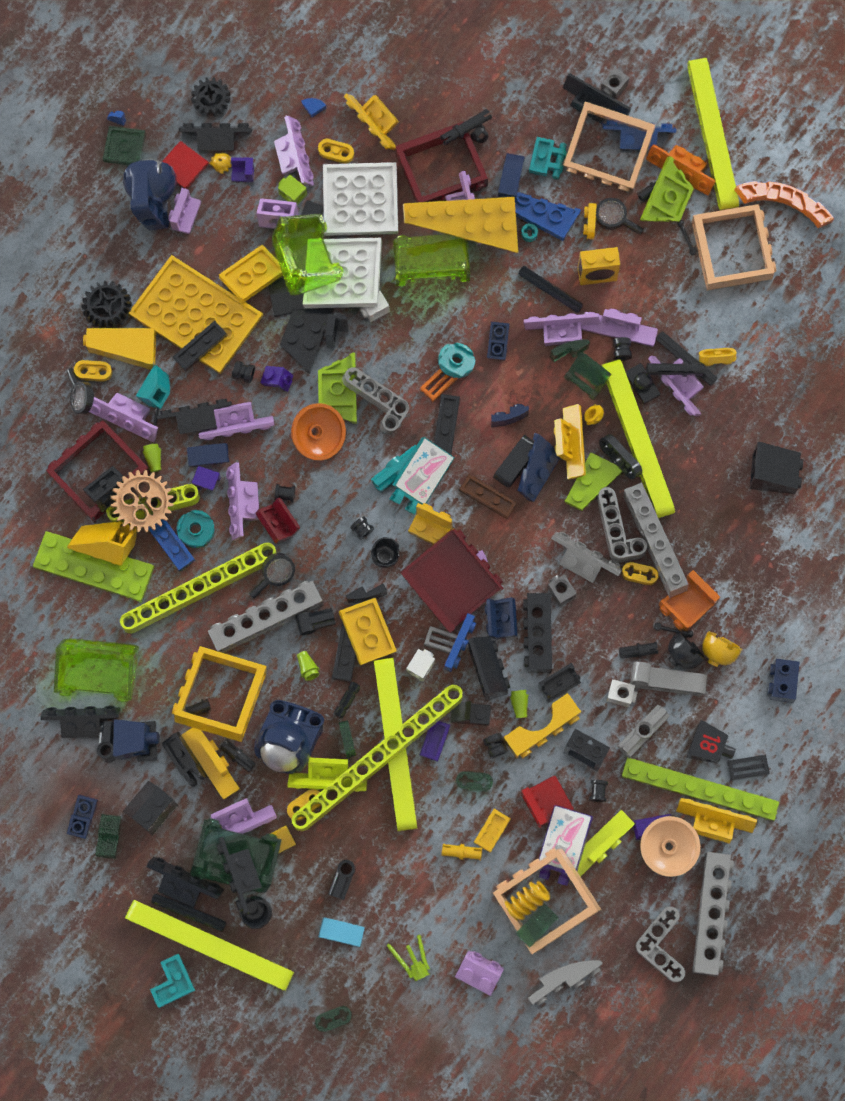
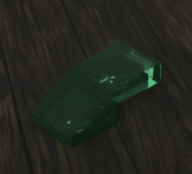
M582 339L564 343L550 351V358L555 362L568 353L575 358L589 349L590 341Z
M101 814L98 830L99 837L95 852L96 857L116 859L121 816Z
M544 903L516 932V935L531 948L559 917Z

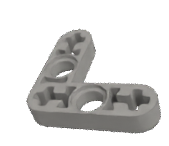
M666 907L639 938L635 948L639 955L672 982H680L685 976L683 966L658 946L679 919V912L676 908ZM667 911L668 913H670L671 911H673L675 913L673 915L675 920L673 921L672 919H670L666 923V925L669 926V928L667 929L666 926L658 920L661 919L663 922L667 917L665 912ZM656 925L663 929V934L660 937H655L652 934V928ZM646 934H648L651 939L657 941L655 944L653 943V941H651V943L648 945V948L650 949L649 951L640 950L642 947L640 945V942L645 943L649 939L648 937H645ZM657 954L665 956L666 962L664 965L660 966L655 963V956ZM670 961L673 963L670 966L674 970L680 969V978L677 976L673 978L671 976L672 971L669 969L666 972L663 970Z

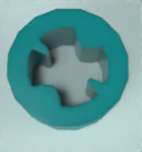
M531 223L525 224L521 231L522 239L526 242L535 241L538 235L537 227ZM527 230H531L532 236H528Z

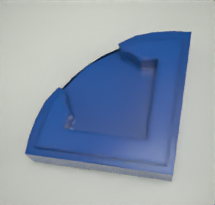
M307 98L301 101V104L311 118L327 108L326 104L319 99Z
M111 111L107 117V120L122 126L126 122L124 112L116 111L115 113Z

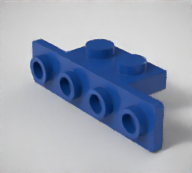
M607 121L606 124H602L603 129L621 130L620 149L641 150L647 132L623 124H617L614 121ZM669 123L655 126L648 150H650L653 144L657 146L658 132L676 133V127H672V124Z

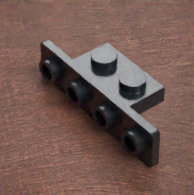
M571 73L567 75L563 89L576 96L570 106L577 111L582 112L585 102L629 116L631 111L629 106ZM590 113L587 114L588 117L599 123L605 120V118Z
M183 123V126L179 127V132H197V150H235L234 132H252L253 126H249V123H238V126H231L230 123H219L220 126H212V123H201V126H194V123Z
M226 398L216 400L214 405H209L208 402L197 404L198 408L190 409V406L180 407L178 412L173 413L171 409L160 411L161 415L157 416V420L176 416L179 434L216 428L214 408L231 406L232 402H228Z
M112 705L105 706L104 708L87 706L84 709H76V707H67L65 709L49 707L42 711L40 717L41 720H60L61 738L99 737L100 719L119 718L121 708H116Z
M220 837L216 847L219 855L224 857L225 862L222 864L225 873L229 874L231 878L229 882L232 893L237 895L238 900L235 901L237 909L244 916L248 915L249 911L243 894L261 888L249 849L229 855L224 838Z
M152 857L147 863V868L164 875L158 892L192 908L195 907L201 892L215 899H219L224 892V888L220 887L219 884L209 882L198 874L189 873L180 866L167 863L163 858Z

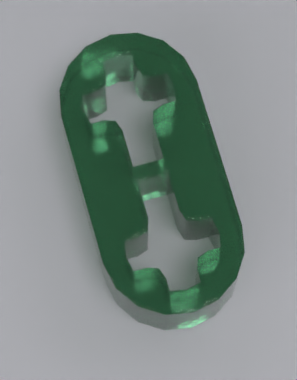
M348 720L338 722L347 758L354 757L356 752Z
M462 771L456 777V784L462 790L487 792L493 786V779L487 773ZM467 776L468 780L474 781L473 783L467 782L466 786H463L459 779ZM485 777L490 784L483 788L481 783H475V781H482Z
M337 1007L317 1016L315 1026L320 1032L331 1031L348 1024L352 1019V1012L348 1007ZM340 1010L349 1014L346 1016V1021L342 1019L335 1020L334 1017L340 1015ZM322 1017H324L325 1020L331 1018L333 1020L332 1022L327 1024L328 1028L324 1029L323 1026L319 1027L318 1023L321 1022Z

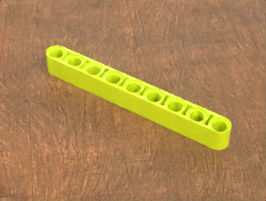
M707 58L690 60L687 63L688 73L711 176L716 181L714 190L719 210L738 208L739 198L734 190L736 184Z
M620 359L603 364L601 368L631 453L642 467L640 478L657 517L661 518L674 514L673 501L623 364Z
M263 543L123 614L120 618L122 628L127 633H135L262 569L263 562L267 558L263 556L264 551L271 550L275 554V546L271 543ZM253 558L256 560L255 564L247 565L246 561ZM237 567L239 570L236 574H230V568ZM214 576L221 577L218 583H213L211 580ZM199 584L204 585L202 591H194L195 586ZM180 593L187 594L184 600H177V596ZM168 602L169 607L167 609H160L161 603ZM145 611H152V615L149 618L142 617ZM127 620H135L133 626H125Z
M393 658L374 660L385 738L403 724ZM391 741L388 744V748L391 750H395L399 746L397 741ZM405 748L388 762L398 831L417 829Z
M133 900L125 916V919L284 991L287 990L294 974L291 970L136 900Z

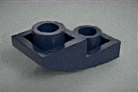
M491 322L487 358L506 360L510 323Z
M515 404L513 407H510L509 414L496 412L494 415H491V427L506 426L524 419L529 414V406Z
M227 443L187 448L189 467L229 462Z
M78 795L74 812L70 818L67 830L68 835L83 839L87 838L98 799Z

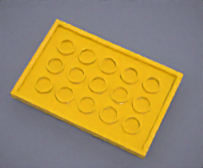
M173 255L169 257L128 313L129 316L144 326L154 328L158 335L180 349L186 346L213 321H216L228 336L199 361L219 374L223 372L263 317L262 312L246 302L242 303L235 295Z

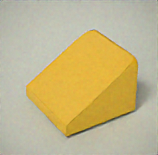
M287 826L269 834L278 854L296 845Z

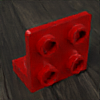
M552 776L530 789L527 787L521 790V796L539 828L549 824L554 805L573 810V806L556 776Z

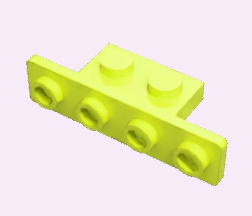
M310 758L308 761V774H289L288 787L296 789H325L348 770V759ZM349 778L342 782V786L345 788H349L353 784V780ZM367 781L359 786L355 792L366 791Z
M622 810L585 844L577 871L580 877L596 861L601 863L608 856L606 852L610 848L614 850L621 843L620 838L634 826V822Z

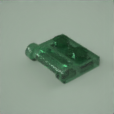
M582 351L564 378L567 381H572L594 401L612 374ZM577 372L578 374H580L583 378H585L592 385H594L595 388L592 389L584 381L578 378L575 375V373Z

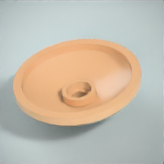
M667 816L659 818L648 825L642 835L640 849L645 863L651 870L663 876H679L689 871L697 862L700 854V840L696 830L687 821L678 817ZM667 843L672 844L671 850L665 848Z

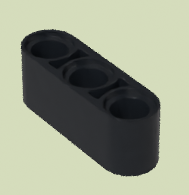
M524 435L497 469L493 478L509 489L528 465L530 458L528 453L529 449L532 450L534 441Z

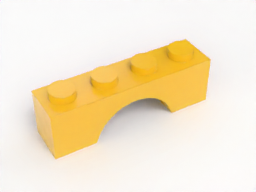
M568 693L552 703V720L545 728L538 731H529L519 726L504 736L503 741L516 759L519 757L524 759L532 753V748L535 746L540 748L548 742V737L559 735L564 731L563 727L568 723L571 726L580 720L581 711Z

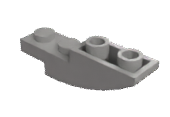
M600 960L582 961L563 966L539 979L543 987L528 997V1001L531 1005L536 1003L539 1006L547 1000L546 995L551 991L555 994L564 988L562 985L564 982L568 988L572 986L575 989L585 982L583 980L584 977L589 974L593 977L600 972L601 969L599 967L603 963Z

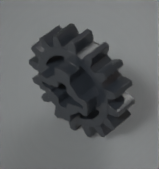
M206 77V82L199 80L200 85H194L195 91H191V101L194 104V109H199L200 114L206 112V116L209 117L210 113H213L215 117L216 112L223 113L222 108L228 109L227 103L231 102L229 97L231 96L230 90H228L227 84L223 85L221 79L216 82L215 77L212 78V81H209L208 77ZM209 93H211V96H213L212 101L209 98Z

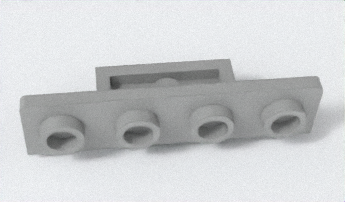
M556 532L551 538L568 548L560 565L592 583L602 567L617 576L622 572L623 568L620 567L618 562L605 559L600 552L587 549L584 543L571 540L570 536L564 532Z

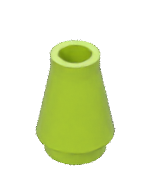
M158 444L143 446L144 451L142 452L150 472L161 471V448H159Z
M307 651L298 653L297 658L301 677L305 681L316 679L319 676L318 666L311 659Z
M526 690L511 691V696H509L516 718L527 717L529 694L526 693Z

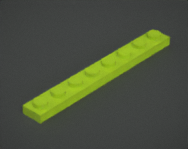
M628 757L622 773L623 778L770 821H775L779 801Z

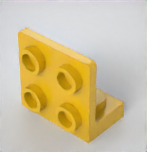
M418 503L416 506V516L408 529V533L434 544L452 529L451 516L442 511L440 513L434 511L433 507L426 503H423V505Z

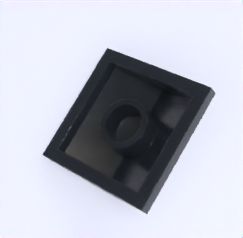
M304 274L277 279L268 285L275 317L292 314L295 310L311 309L304 308L303 306Z

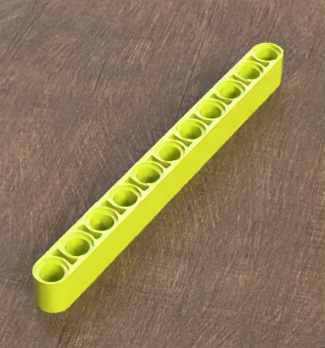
M450 685L299 809L292 816L293 826L298 831H306L459 705L463 698L461 688L457 685ZM451 691L459 693V697L454 700L450 699L448 695ZM437 703L444 706L443 711L436 712L433 709L434 705ZM421 716H427L429 722L422 725L418 722V719ZM410 728L414 731V734L411 737H405L403 731ZM397 741L399 743L398 748L395 750L389 749V742ZM380 753L384 758L381 762H374L373 756ZM366 766L368 772L365 775L358 774L357 770L359 767ZM345 779L353 780L351 787L345 788L342 786V782ZM335 791L338 794L337 798L332 801L328 800L327 794ZM313 805H322V810L319 813H313L311 810ZM301 816L307 819L306 824L298 826L296 820Z

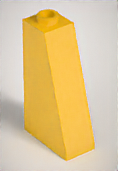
M87 328L86 335H83V345L87 347L89 353L150 370L156 363V332L154 328Z

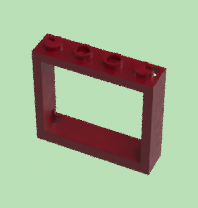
M455 125L395 146V154L416 203L446 201V195L463 191L462 185L459 183L422 197L406 159L410 155L443 144L442 142L447 140L448 137L441 140L440 135L450 131ZM466 133L463 139L479 174L478 177L470 179L471 186H469L470 192L475 190L481 191V188L488 186V177L469 133Z
M103 420L100 423H95L91 427L90 432L80 436L73 447L65 449L62 456L57 461H52L48 465V469H46L48 475L93 523L104 515L106 510L101 512L96 504L90 509L57 473L105 431L138 466L131 472L134 476H136L137 470L140 471L141 475H143L145 470H147V474L151 473L148 466Z

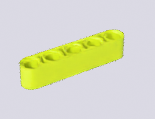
M192 484L171 488L167 494L177 499L172 503L173 506L167 509L174 511L197 504L200 499L197 488ZM188 492H195L194 497L186 498ZM138 497V504H144L149 514L153 515V512L144 503L146 499ZM157 498L151 499V502H152V501H157V502H158V505H157L156 507H154V508H159V507H160V501H159ZM133 499L125 500L124 502L130 505L133 503ZM110 506L106 510L107 516L111 522H118V517H112V513L117 509ZM138 510L135 513L138 519L145 518L143 510Z

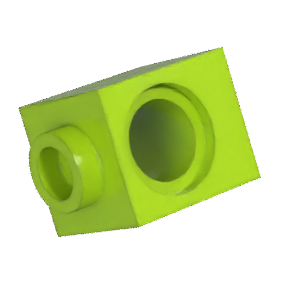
M291 175L283 178L278 184L279 195L288 202H296L297 206L308 195L307 188Z

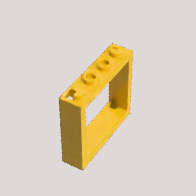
M200 646L198 652L193 654L192 668L186 672V684L180 688L178 695L180 700L174 704L172 710L174 721L242 742L266 677V666ZM203 659L255 674L236 727L183 711Z

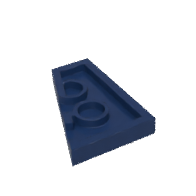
M534 433L533 440L535 441L532 450L529 449L528 457L530 458L528 465L523 470L517 490L531 502L535 501L560 459L555 452V448L538 433Z

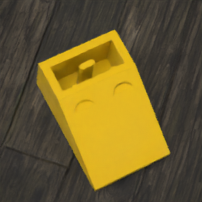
M120 521L84 525L80 527L67 548L111 562L112 564L122 565L135 546L137 529L134 527L130 531V525L127 524L123 527V522Z

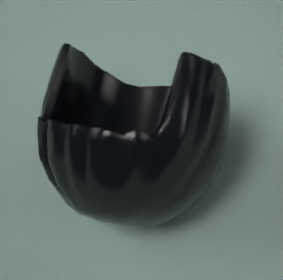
M260 896L247 897L245 902L249 913L244 916L242 912H239L242 922L250 929L263 928L271 920V905Z

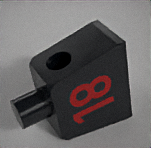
M700 720L686 757L718 764L721 756L733 759L736 748L726 745L728 739L726 733Z

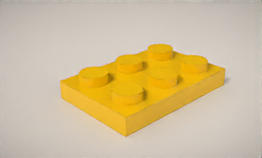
M262 244L220 273L219 279L244 303L286 273V269Z
M376 598L339 611L360 666L397 652Z

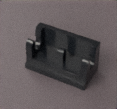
M572 663L538 683V688L548 703L581 683V678L579 674H576Z

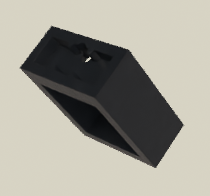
M575 728L563 753L598 772L610 747Z

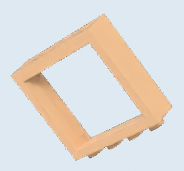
M585 102L563 166L567 168L566 171L572 174L580 172L587 179L594 180V178L601 179L602 184L611 186L613 183L619 185L618 189L629 192L630 189L634 191L655 130V124ZM588 113L647 132L630 181L571 162Z
M759 204L693 215L691 223L706 290L766 281L773 278L776 272V264L771 259L772 247L767 242L768 229L764 227V212L760 210ZM754 215L766 269L715 277L703 224Z
M562 848L549 850L545 853L546 858L541 861L539 859L534 860L529 864L530 868L524 872L521 869L512 875L513 880L508 883L506 880L496 886L498 890L493 892L531 954L538 952L601 910ZM557 858L588 908L534 943L520 920L516 921L509 914L504 903L507 900L504 893Z

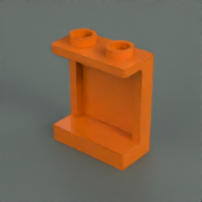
M694 570L686 577L689 584L686 592L671 598L667 596L659 603L660 611L666 617L670 616L674 620L673 624L679 630L688 631L720 599V596Z

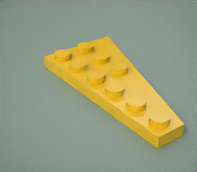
M515 197L403 204L404 223L518 253Z

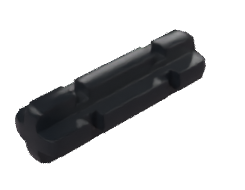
M351 682L348 687L349 690H346L339 702V707L337 706L334 711L337 717L343 718L345 716L346 709H349L356 697L355 694L360 690L359 684Z

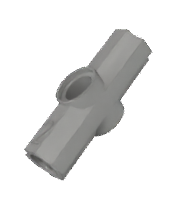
M657 705L617 746L620 752L630 758L670 717L667 711ZM639 728H646L648 735H641Z

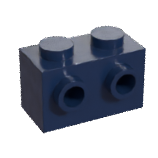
M776 658L774 663L770 664L769 675H772V683H768L767 694H770V700L794 703L797 694L800 661Z

